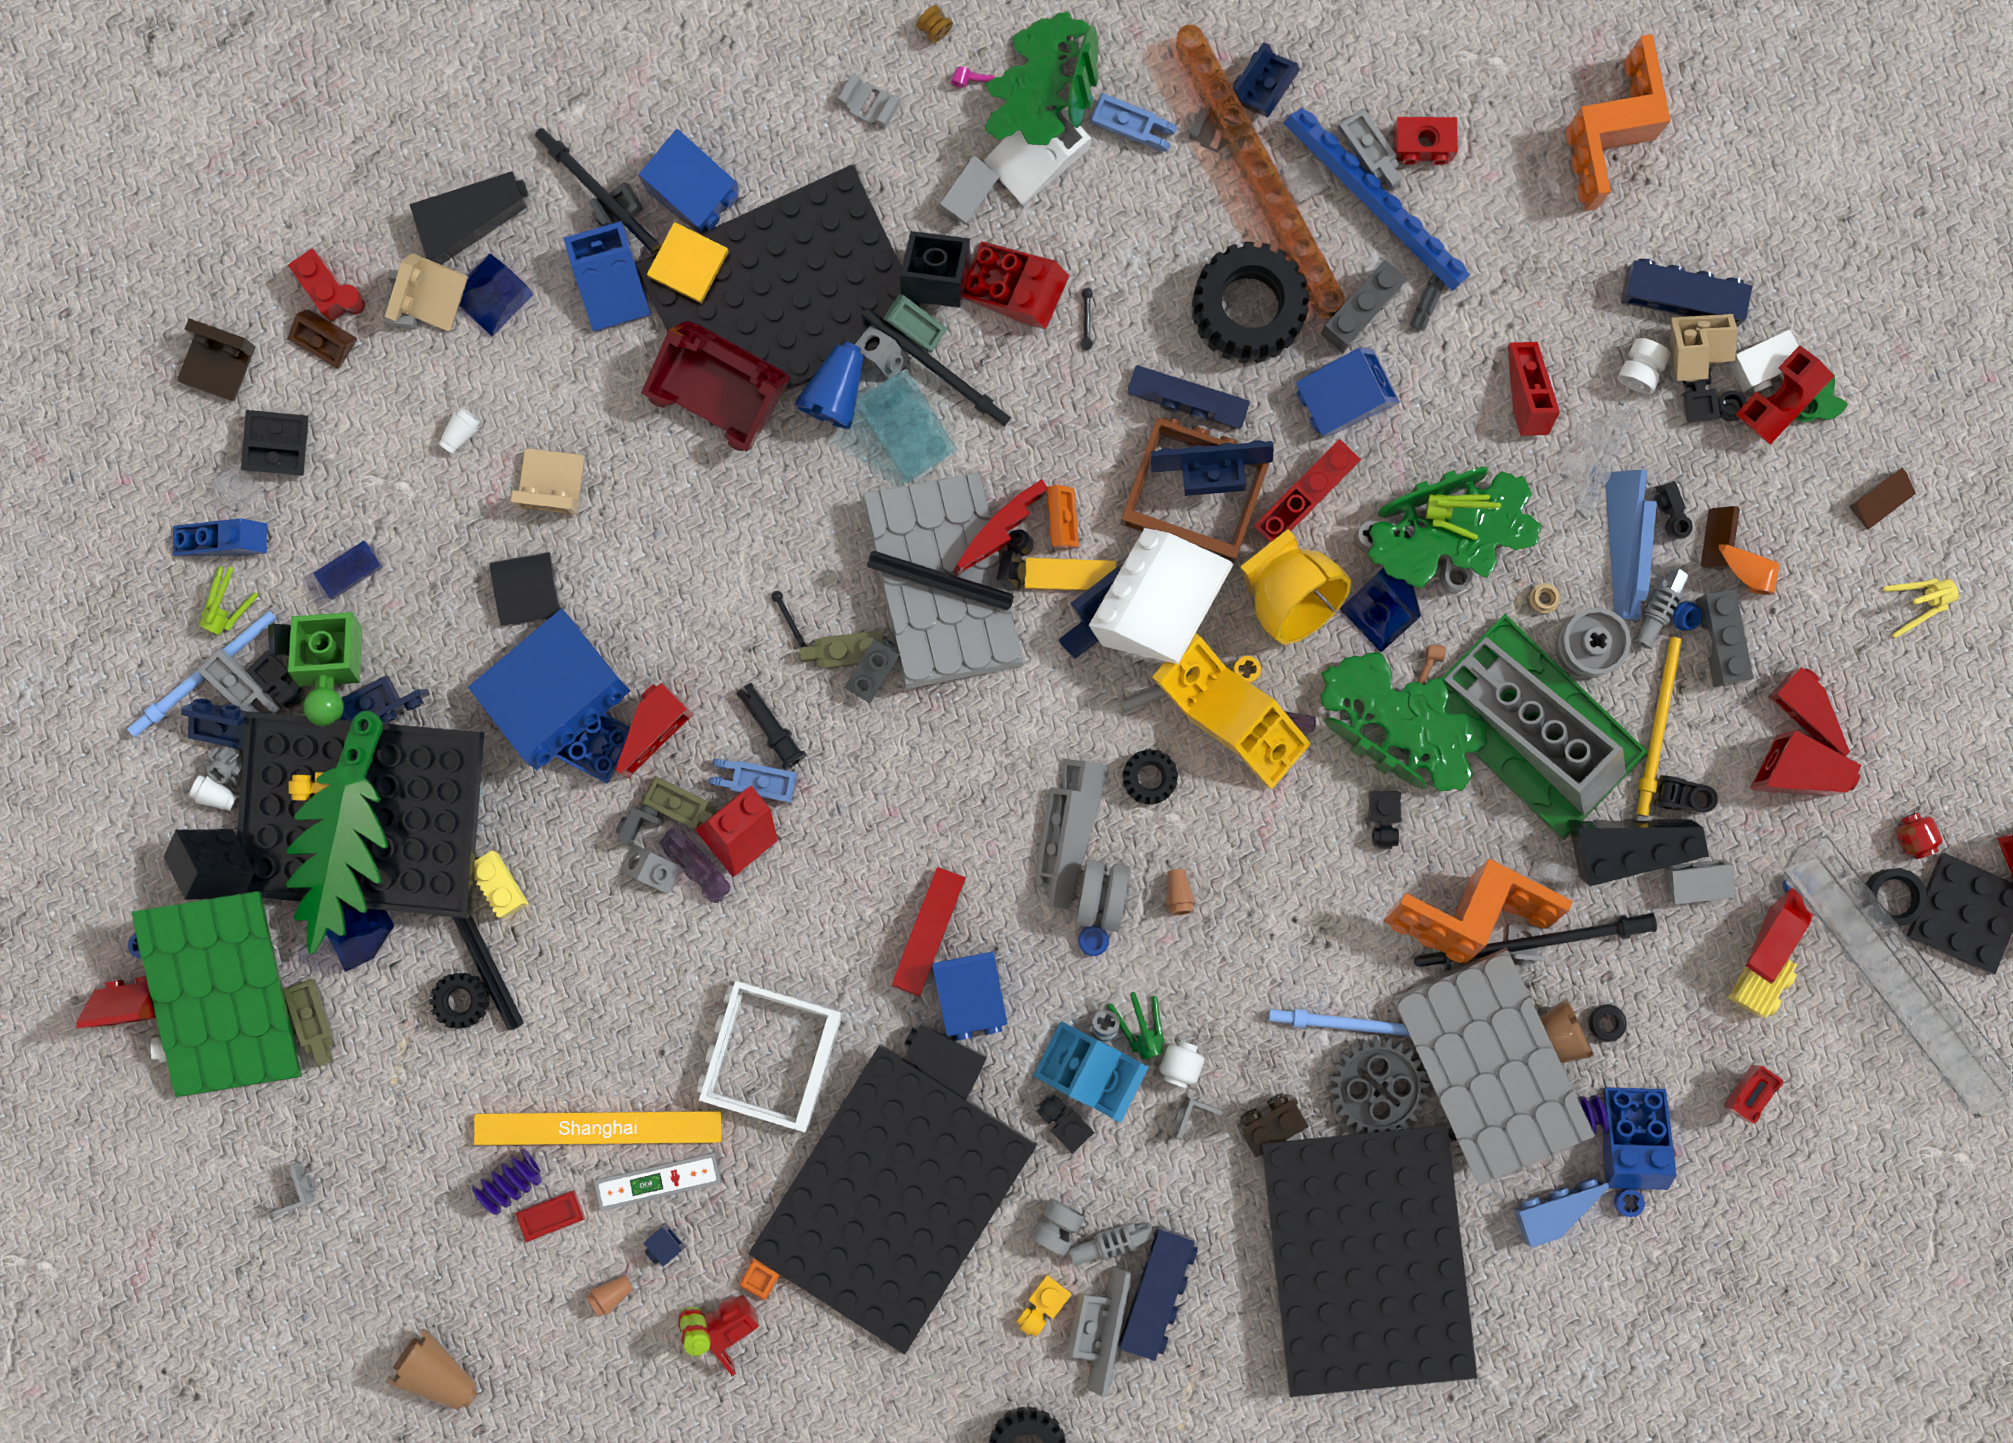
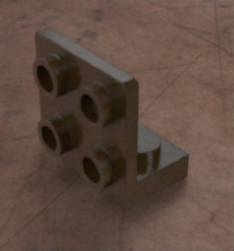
M188 318L184 330L193 335V339L177 378L178 382L229 401H235L256 346L244 337Z
M1281 1092L1266 1101L1268 1106L1259 1111L1253 1108L1240 1116L1242 1121L1236 1125L1255 1158L1262 1155L1261 1143L1286 1141L1309 1127L1296 1105L1299 1103L1296 1097L1290 1094L1283 1095Z

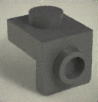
M623 182L609 193L632 217L644 209L628 183ZM593 198L589 201L593 209L592 215L598 224L606 226L620 222L598 199Z
M643 804L640 810L631 807L628 816H623L616 828V833L619 834L617 841L633 846L644 819L657 825H662L663 820L657 818L659 811Z

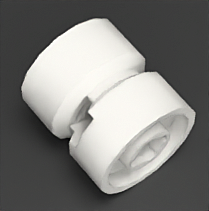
M1636 338L1628 353L1630 360L1625 361L1617 379L1634 391L1652 394L1659 382L1660 374L1658 372L1665 370L1671 357V352L1655 341Z

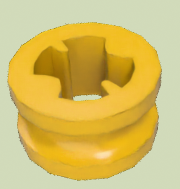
M1243 656L1234 664L1233 672L1249 683H1253L1260 676L1261 665L1256 658ZM1246 662L1252 664L1250 668H1255V673H1251L1248 678L1241 676L1243 672L1239 673V667H1243Z

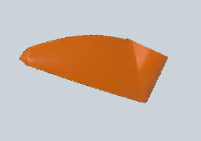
M1719 545V550L1729 567L1740 580L1748 585L1747 591L1761 595L1775 594L1779 563L1730 545Z

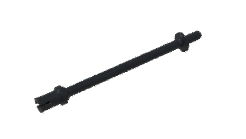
M1653 913L1632 917L1620 915L1613 923L1489 943L1473 958L1485 957L1506 947L1509 952L1610 935H1617L1622 940L1629 939L1630 935L1656 932V918ZM1442 951L1418 955L1414 958V964L1417 967L1443 964L1445 971L1451 969V962H1455L1449 959L1446 953Z

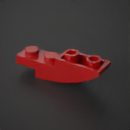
M1339 438L1265 513L1254 527L1270 543L1287 529L1292 531L1361 459Z

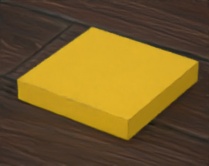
M674 222L647 276L702 304L729 250Z

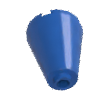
M844 341L843 345L836 344L796 399L794 406L822 422L826 420L833 422L832 426L850 430L864 356L859 353L861 348Z

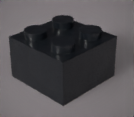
M910 231L900 273L901 294L912 302L960 308L970 266V238Z
M233 829L175 830L163 856L185 900L214 899L245 894L255 873Z

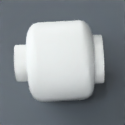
M1180 1041L1179 1046L1169 1045L1159 1067L1160 1073L1164 1075L1163 1080L1185 1089L1187 1085L1196 1084L1204 1064L1203 1056L1196 1053L1198 1047L1184 1041Z

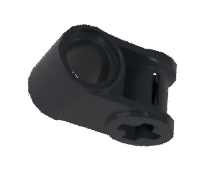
M1660 775L1659 781L1662 783L1659 798L1655 800L1654 806L1692 814L1707 813L1716 807L1718 795L1712 787L1689 782L1678 777ZM1697 792L1704 793L1707 798V804L1704 808L1698 807L1694 801Z

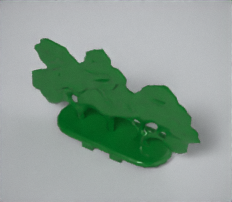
M1069 11L1057 13L1053 18H1041L1033 22L1029 28L1022 29L1013 35L1012 41L1015 50L1027 59L1026 64L1023 66H1012L1004 72L1002 77H995L985 83L992 97L1002 98L1006 101L998 110L991 113L985 126V131L988 134H992L997 140L1021 131L1028 144L1048 145L1051 139L1058 137L1064 132V124L1058 118V112L1068 107L1071 125L1078 128L1081 125L1085 109H1091L1093 103L1091 87H1097L1099 80L1096 67L1098 60L1097 31L1094 25L1089 26L1085 20L1073 19ZM1084 35L1081 48H1079L1076 40ZM1073 36V41L1067 40L1066 37ZM1064 42L1070 45L1068 50L1072 51L1070 53L1063 52L1058 47V44ZM1062 55L1068 56L1066 59L1059 60ZM1072 57H1077L1073 76H1064L1061 72L1062 65ZM1071 82L1068 101L1058 97V93L1064 88L1065 84ZM1048 106H1057L1055 110H1047Z
M1488 467L1475 468L1459 475L1453 470L1443 474L1438 483L1429 486L1426 480L1416 484L1411 493L1383 506L1378 511V516L1392 517L1405 512V515L1398 525H1392L1389 522L1373 524L1370 531L1373 546L1368 551L1367 556L1371 558L1373 563L1382 564L1387 575L1396 579H1404L1408 584L1418 588H1423L1434 577L1438 567L1437 563L1442 555L1450 556L1455 566L1464 569L1470 567L1476 574L1487 578L1498 562L1495 553L1496 546L1499 544L1510 547L1515 551L1535 546L1539 540L1538 534L1541 531V524L1532 516L1522 514L1521 512L1532 496L1525 477L1520 476L1516 478L1512 474L1501 471L1494 477L1491 486L1483 490L1475 487L1474 484L1486 477ZM1466 488L1468 489L1467 495L1488 494L1490 499L1486 502H1498L1501 504V507L1498 509L1453 507L1451 519L1445 518L1444 521L1478 535L1477 540L1464 537L1443 527L1432 526L1433 519H1423L1417 516L1415 508L1428 503L1429 494L1451 495ZM1411 520L1414 523L1415 531L1411 538H1405V526H1411L1409 522ZM1418 521L1426 524V528L1419 527ZM1399 528L1400 534L1398 537H1396L1394 535V530Z
M1380 652L1366 653L1362 657L1351 656L1344 658L1338 667L1329 666L1326 671L1321 673L1326 684L1324 691L1320 695L1322 706L1330 711L1346 710L1351 720V726L1332 717L1325 718L1324 722L1333 732L1353 745L1350 749L1351 752L1358 757L1365 753L1378 762L1375 768L1384 775L1391 771L1405 782L1417 788L1426 789V782L1414 770L1426 768L1431 774L1434 787L1439 792L1450 791L1454 788L1458 791L1464 790L1473 775L1465 753L1476 752L1487 745V738L1485 736L1487 730L1483 721L1466 712L1446 714L1445 707L1450 696L1442 677L1429 680L1424 685L1420 682L1407 683L1403 691L1397 692L1392 687L1391 668ZM1346 698L1349 699L1350 703L1348 708L1343 704ZM1356 699L1361 700L1363 703L1364 711L1360 719L1357 718L1359 713L1354 712V702ZM1367 714L1374 715L1370 720L1365 719ZM1375 723L1386 731V739L1380 747L1360 734L1363 725ZM1390 746L1404 748L1410 752L1409 764L1407 766L1387 752ZM1424 754H1429L1427 761H1420Z

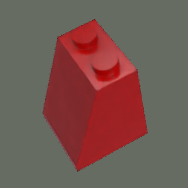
M1797 730L1776 735L1750 789L1760 792L1819 796L1848 793L1849 790L1852 791L1857 786L1861 777L1858 772L1862 765Z

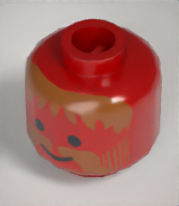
M1919 812L1901 818L1903 824L1897 827L1895 834L1905 855L1914 856L1915 860L1939 852L1938 846L1942 844L1943 839L1934 818L1930 816L1921 817Z

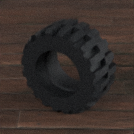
M1253 241L1244 242L1243 247L1240 248L1233 244L1227 247L1226 252L1222 253L1219 251L1212 257L1209 264L1206 263L1202 269L1192 298V317L1194 324L1198 325L1197 332L1201 339L1206 338L1208 340V347L1213 352L1216 349L1223 352V358L1230 360L1231 356L1239 358L1238 363L1246 364L1250 359H1255L1256 363L1265 362L1267 357L1275 358L1282 353L1284 348H1289L1297 335H1299L1309 310L1307 306L1310 294L1309 290L1305 288L1307 280L1304 274L1298 273L1299 265L1294 259L1290 262L1285 259L1287 253L1280 248L1276 253L1269 250L1270 244L1263 242L1261 247H1254ZM1240 279H1255L1265 283L1272 289L1278 300V311L1275 318L1269 324L1257 328L1244 327L1235 323L1228 317L1222 306V297L1227 286Z

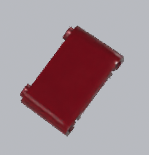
M685 321L668 330L641 394L647 396L649 402L658 407L664 408L666 405H673L675 403L725 430L724 436L728 440L730 447L738 451L747 452L753 447L785 391L790 376L783 370L705 327Z

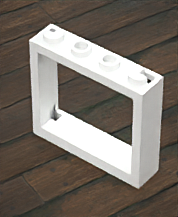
M739 980L735 981L734 986L729 985L724 997V1003L728 1004L725 1016L719 1015L714 1032L719 1033L716 1045L711 1044L706 1055L705 1062L710 1063L707 1074H701L698 1082L699 1085L696 1092L701 1093L699 1101L806 1133L843 1012ZM744 993L827 1017L797 1117L714 1092Z

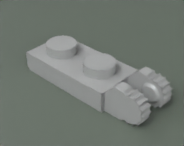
M221 647L217 648L197 669L233 705L239 706L240 710L261 712L258 708L251 705L256 699L266 706L269 711L277 714L281 710L279 703L270 694L264 692L253 678Z

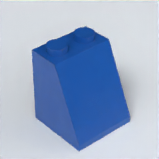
M677 128L638 174L649 195L699 234L714 228L720 220L719 215L726 207L728 209L731 208L739 197L738 192L740 190L737 182Z
M1359 347L1296 382L1299 388L1296 392L1304 407L1308 406L1312 414L1310 418L1311 425L1316 433H1321L1322 436H1332L1400 403L1373 349Z
M994 951L932 963L947 1036L954 1035V1041L972 1038V1031L984 1029L985 1035L1003 1031L1002 1026L1008 1025Z

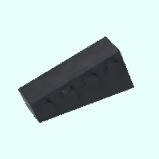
M1624 819V821L1568 820L1579 877L1589 886L1709 857L1704 827L1692 819H1652V821H1637L1636 819Z

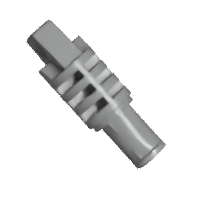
M1671 569L1666 579H1661L1657 585L1652 599L1644 610L1645 620L1634 639V642L1639 646L1651 649L1662 626L1665 627L1670 623L1674 610L1684 595L1685 591L1682 589L1688 578V574L1681 569Z
M1131 1222L1102 1233H1097L1094 1236V1240L1070 1247L1069 1251L1074 1266L1100 1257L1106 1261L1109 1258H1115L1118 1255H1124L1127 1252L1141 1249V1244L1155 1239V1235L1150 1222L1135 1226Z

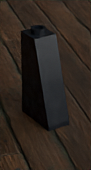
M511 171L409 204L426 259L442 265L526 209L527 205L524 198L528 197L529 194L524 180H518L514 172Z

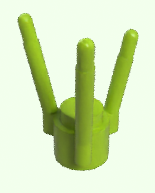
M1429 494L1426 519H1433L1432 526L1443 527L1464 537L1477 540L1478 535L1444 521L1445 518L1451 519L1453 507L1498 509L1501 507V504L1498 502H1486V500L1490 499L1488 494Z
M222 566L217 568L206 606L198 623L199 626L217 635H221L224 629L231 631L234 623L258 597V593L254 592L230 618H227L229 612L219 607L234 571L232 566L227 568L221 584L220 581L224 568Z

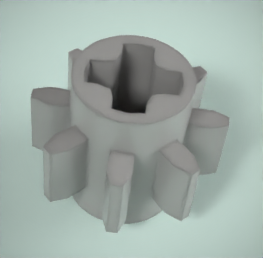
M225 746L221 750L216 747L207 756L209 759L206 763V766H208L207 772L214 781L227 784L230 780L236 783L241 778L243 754L238 749Z

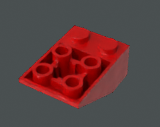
M981 241L968 270L963 298L1021 323L1047 329L1070 275L1055 260Z

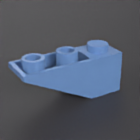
M1596 1177L1580 1181V1187L1568 1191L1567 1187H1562L1550 1191V1197L1539 1200L1538 1196L1520 1201L1521 1206L1513 1209L1524 1243L1533 1248L1562 1238L1609 1188L1608 1183L1601 1180L1597 1181Z

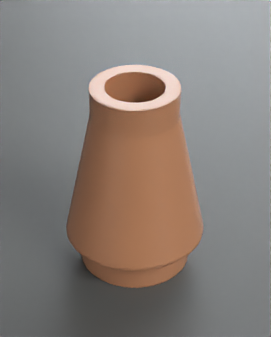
M1176 869L1168 871L1165 908L1169 909V915L1177 916L1193 913V906L1196 903L1186 877V870Z
M624 1274L620 1278L591 1289L592 1293L587 1295L586 1298L598 1317L604 1314L608 1316L629 1293L634 1291V1288Z

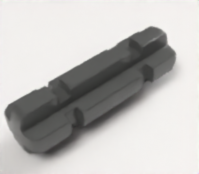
M1434 273L1427 284L1429 287H1426L1417 306V312H1415L1410 322V325L1417 330L1423 331L1427 327L1430 320L1429 317H1431L1441 295L1440 291L1445 286Z

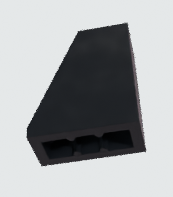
M923 1024L920 1025L919 1029L913 1027L905 1042L906 1045L910 1046L907 1054L920 1070L964 1098H968L987 1059L986 1055L958 1041H954V1039Z

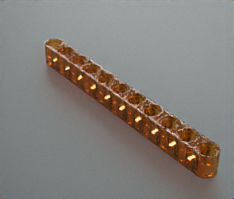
M1188 24L1183 26L1177 33L1175 50L1206 109L1209 110V114L1229 152L1232 151L1231 155L1282 250L1287 253L1288 261L1290 262L1294 259L1299 265L1298 273L1305 275L1307 280L1305 288L1309 290L1310 302L1316 313L1324 319H1331L1344 304L1345 297L1343 291L1203 32L1195 25ZM1192 38L1197 44L1193 47H1187L1182 43V40ZM1201 63L1206 64L1211 70L1207 73H1201L1196 69V66ZM1219 89L1225 96L1221 99H1215L1209 92ZM1227 115H1233L1239 122L1235 125H1229L1223 118ZM1245 138V141L1250 142L1253 148L1249 151H1243L1238 147L1237 142ZM1262 167L1267 175L1257 177L1252 173L1251 169ZM1271 192L1276 193L1281 201L1270 203L1265 195ZM1284 218L1290 219L1294 222L1295 227L1289 230L1284 229L1279 221ZM1302 244L1308 248L1309 253L1300 256L1296 254L1293 247ZM1312 270L1320 272L1323 280L1319 282L1310 280L1308 272ZM1327 296L1334 298L1337 306L1335 308L1325 307L1322 303V298Z

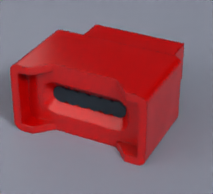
M1751 1065L1725 1102L1724 1107L1741 1120L1755 1124L1759 1120L1765 1106L1774 1093L1781 1088L1784 1081L1764 1066Z

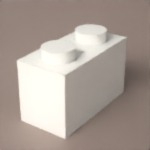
M1791 330L1736 354L1735 361H1728L1743 393L1752 389L1754 392H1761L1772 386L1771 380L1781 377L1782 381L1784 380V375L1778 368L1798 347Z

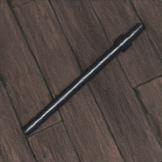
M539 128L535 133V137L548 149V154L556 162H561L619 221H622L623 225L652 254L658 252L661 245L569 154L570 150L561 141H556L544 128Z
M867 307L862 313L861 318L894 339L904 351L975 404L974 408L983 415L987 413L1003 427L1012 418L993 404L994 400L987 394H980Z

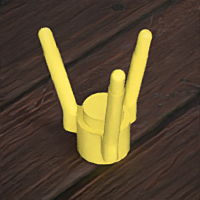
M1937 578L1923 582L1884 586V592L1928 588L1925 590V595L1915 598L1913 603L1928 602L1929 605L1935 606L1894 632L1892 637L1897 638L1935 614L1947 610L1948 604L1956 602L1959 597L1955 583L1951 579L1939 581Z

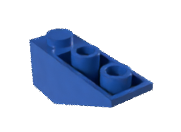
M238 518L173 526V556H246L267 553V523Z

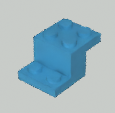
M1060 1021L1033 1076L1067 1096L1121 1123L1149 1066Z

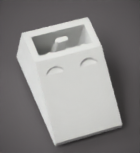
M1048 106L1047 110H1055L1057 106ZM1065 108L1058 112V118L1064 124V132L1058 137L1051 139L1048 145L1028 144L1022 132L1017 131L1015 134L1005 137L984 160L986 165L1000 174L998 179L1022 206L1090 150L1091 137L1081 126L1075 128L1071 125L1068 111Z

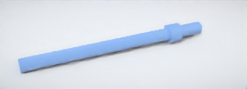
M270 610L267 611L223 649L233 657L268 628V625L274 623L277 617ZM198 670L195 671L157 704L153 702L144 710L145 714L127 728L134 737H137L153 722L156 724L166 717L165 712L206 678Z
M1294 1009V1011L1269 1010L1268 1021L1292 1024V1027L1306 1028V1025L1411 1037L1406 1025L1402 1023L1311 1014L1303 1009Z

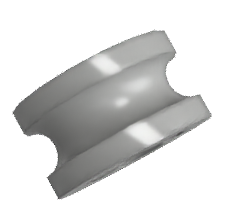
M1102 1010L1096 1013L1093 1017L1091 1028L1093 1036L1104 1042L1115 1039L1119 1031V1017L1109 1010ZM1105 1021L1110 1023V1027L1107 1030L1101 1029V1025Z

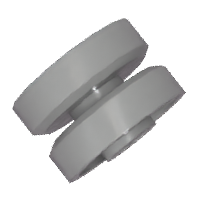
M1601 607L1586 609L1566 620L1558 630L1555 640L1556 656L1561 665L1572 675L1585 679L1600 677L1620 667L1628 657L1631 647L1630 630L1625 621L1615 612ZM1592 640L1595 642L1594 648L1590 644Z
M1087 859L1075 925L1092 927L1096 921L1097 911L1102 910L1100 924L1102 929L1119 932L1122 915L1125 914L1128 900L1130 866L1114 864L1110 868L1108 881L1106 882L1103 881L1105 869L1103 861Z

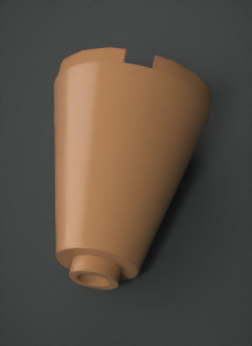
M1567 999L1561 1001L1540 1017L1561 1064L1588 1059L1594 1056L1582 1027Z
M421 1329L419 1333L423 1337L419 1341L415 1338L410 1341L393 1366V1369L397 1371L395 1377L392 1378L388 1375L386 1383L392 1387L459 1410L462 1406L467 1408L477 1395V1391L474 1390L476 1382L427 1330Z

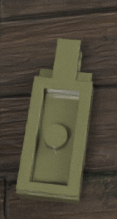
M881 630L815 639V646L799 648L800 659L802 662L817 661V667L825 668L858 665L874 638L879 642H883V633Z
M654 776L641 802L693 829H696L711 817L717 808L711 805L710 802L657 776Z
M310 979L284 988L283 993L301 1047H304L307 1054L313 1052L317 1066H324L334 1062L329 1047L335 1045L332 1038L334 1036L316 980Z

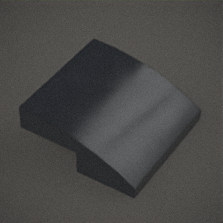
M246 410L241 470L304 476L309 416Z
M550 552L490 562L492 585L501 626L548 618L561 609Z

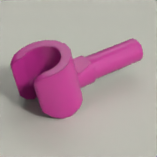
M961 66L955 70L951 84L959 88H966L968 80L988 82L994 79V76L976 74L968 68Z

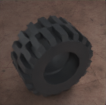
M1020 1407L1014 1413L1009 1411L1005 1414V1418L997 1421L994 1431L992 1430L989 1442L1011 1443L1017 1436L1026 1433L1039 1436L1045 1443H1066L1063 1429L1059 1427V1422L1055 1418L1049 1417L1048 1412L1044 1410L1039 1412L1035 1407H1030V1410H1024L1023 1407Z

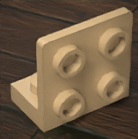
M411 253L401 261L384 317L397 321L403 314H407L450 331L455 321L468 276Z
M525 449L519 491L512 490L511 503L520 509L578 515L585 457L579 454Z

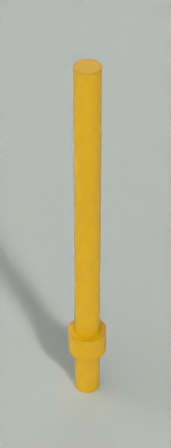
M1670 637L1644 775L1643 778L1639 779L1638 791H1640L1636 815L1644 817L1649 816L1652 795L1656 794L1658 781L1655 779L1682 639L1677 637Z

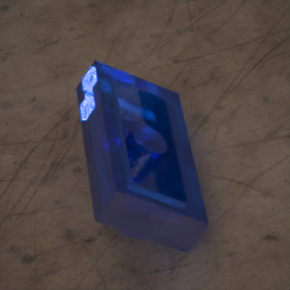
M364 540L313 574L327 596L333 600L383 568V565L368 542Z

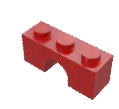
M1800 345L1778 368L1784 375L1780 389L1769 397H1763L1756 391L1735 414L1751 431L1769 445L1775 441L1834 377L1831 371L1817 357Z

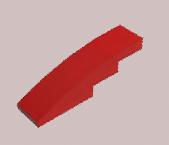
M1042 479L1017 495L991 518L976 535L953 570L955 576L1008 545L1011 537L1007 532L1024 523L1030 514L1026 507L1040 500L1046 494L1048 487Z
M937 867L891 985L892 987L920 997L966 877Z

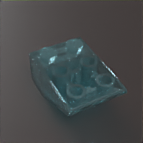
M906 369L855 401L857 410L906 483L957 451L923 393Z

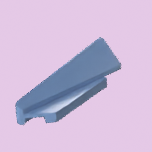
M1647 470L1608 472L1605 475L1614 612L1622 619L1640 621L1642 600L1647 599L1649 592L1657 506L1656 501L1644 500Z

